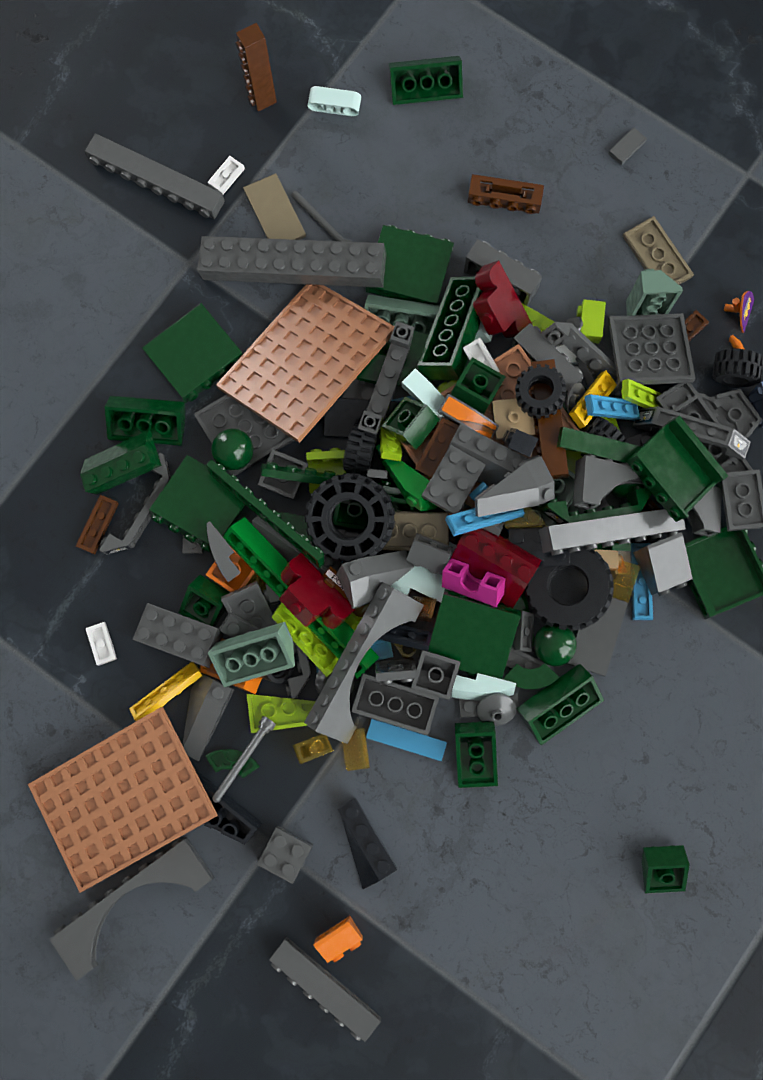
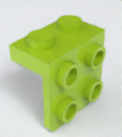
M331 448L330 451L313 449L311 452H306L308 468L316 469L317 472L324 473L327 470L335 472L336 475H343L346 473L343 469L345 450ZM309 483L310 493L312 494L314 490L318 489L320 484Z

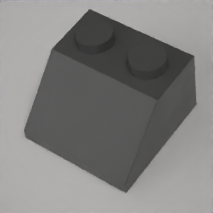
M422 650L416 668L417 678L413 679L411 688L449 700L460 661Z

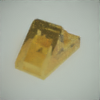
M530 507L524 508V518L519 517L505 521L506 529L546 527V522Z
M622 560L613 583V598L629 603L641 566Z
M323 734L293 745L300 764L333 751L328 737Z

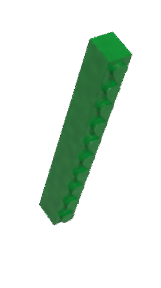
M244 517L230 526L223 538L262 580L281 597L289 587L281 579V572L289 562ZM321 616L307 626L338 659H340L355 632L345 621L335 629L328 628L322 622ZM371 648L366 652L354 675L357 679L379 659V656Z

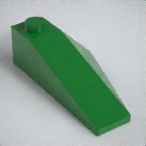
M378 444L376 446L378 459L404 496L406 502L411 507H416L420 511L435 510L438 506L421 497L430 481L403 461L382 459L380 445Z

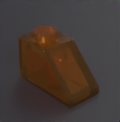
M413 596L414 600L424 605L417 619L431 623L437 599Z

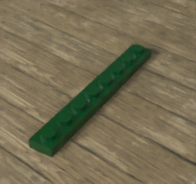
M213 460L206 464L211 476L318 568L325 563L324 553L319 547H313L305 535H299L295 531L294 526L289 522L285 523L277 511H271L263 499H257L250 488L247 486L243 487L236 476L233 474L230 476L222 464H216Z
M267 462V464H262L261 466L262 476L313 484H321L334 476H338L333 471L326 470L322 473L317 472L313 468L298 469L297 466L293 465L281 467L273 462ZM374 480L377 484L384 487V491L387 494L403 496L396 484L392 483L391 480Z

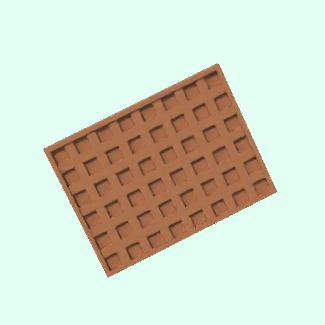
M306 284L220 379L216 386L219 390L300 443L388 342L394 326L324 285Z
M163 707L28 784L80 893L218 816Z

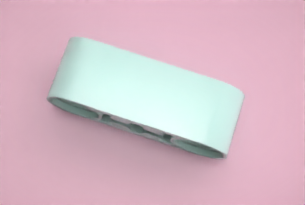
M314 86L310 89L307 106L312 111L357 116L361 95L354 91Z

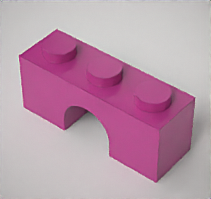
M452 558L443 570V588L493 607H497L504 595L506 580L504 577L487 572L482 580L477 579L470 574L469 564Z

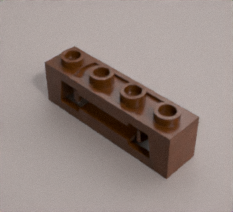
M472 174L468 203L475 206H490L494 209L505 208L509 211L518 210L525 211L528 214H539L544 185Z

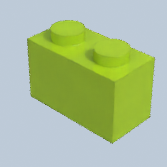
M583 299L581 306L577 308L576 315L583 321L580 332L592 343L599 344L603 337L606 302Z

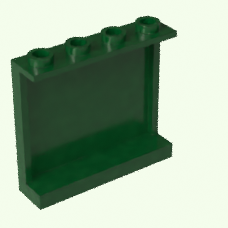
M383 225L378 243H384L387 253L383 288L366 287V292L387 298L438 305L450 257L453 253L454 242L445 238H434L429 234H418L409 229H398L393 225Z
M202 303L142 347L145 354L153 361L185 403L194 401L200 392L211 388L213 383L217 379H221L243 355Z
M680 415L668 421L626 461L675 522L689 516L687 513L717 483L728 477L727 473Z
M187 455L149 511L153 521L158 524L164 523L170 531L176 534L178 532L183 534L186 540L191 543L197 542L203 550L210 553L207 523L210 521L223 537L245 504L211 476L206 465Z
M726 526L721 528L718 534L710 537L702 536L685 543L693 578L687 582L705 620L763 596V561L758 558L756 547L747 536V530L727 531Z
M445 589L428 652L460 661L458 670L466 671L471 676H477V673L502 679L520 621L521 610L500 604L497 607H493Z

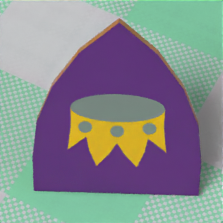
M751 291L744 292L741 302L739 298H734L732 300L733 305L725 304L724 311L740 313L742 333L745 332L754 303V296Z

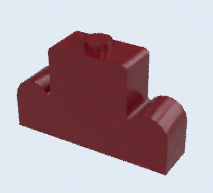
M500 261L484 265L475 276L476 285L483 293L473 302V307L488 335L502 332L506 338H513L529 323L532 324Z
M302 553L293 558L281 572L282 581L289 585V587L279 600L305 627L321 616L325 626L335 629L356 610L352 609L350 603L335 587L330 588L324 582L325 578Z

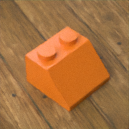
M234 549V553L229 558L241 572L228 582L220 572L216 562L213 563L206 573V576L230 592L246 586L255 573Z
M348 916L316 937L313 945L327 963L331 960L335 963L344 956L343 952L349 948L351 951L361 945L360 941H362L363 936L351 916Z

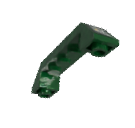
M644 485L633 487V491L626 494L628 503L619 505V508L614 509L613 506H607L598 512L594 508L585 510V514H579L578 511L568 513L566 500L558 502L557 498L546 502L545 505L539 508L541 512L559 525L640 513L652 492L645 488Z

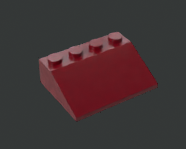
M482 528L464 533L451 556L452 559L469 564L470 574L477 579L482 580L487 572L506 578L504 595L500 602L510 608L515 606L542 561L502 536H497Z

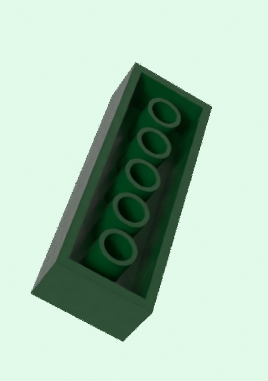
M475 276L450 278L417 365L427 380H458L463 373L468 359L463 347L475 340L481 323L473 307V302L483 291L477 287Z

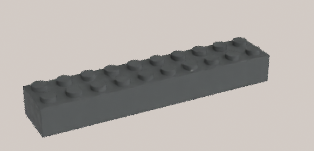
M202 236L197 271L203 280L383 288L387 253L384 243Z

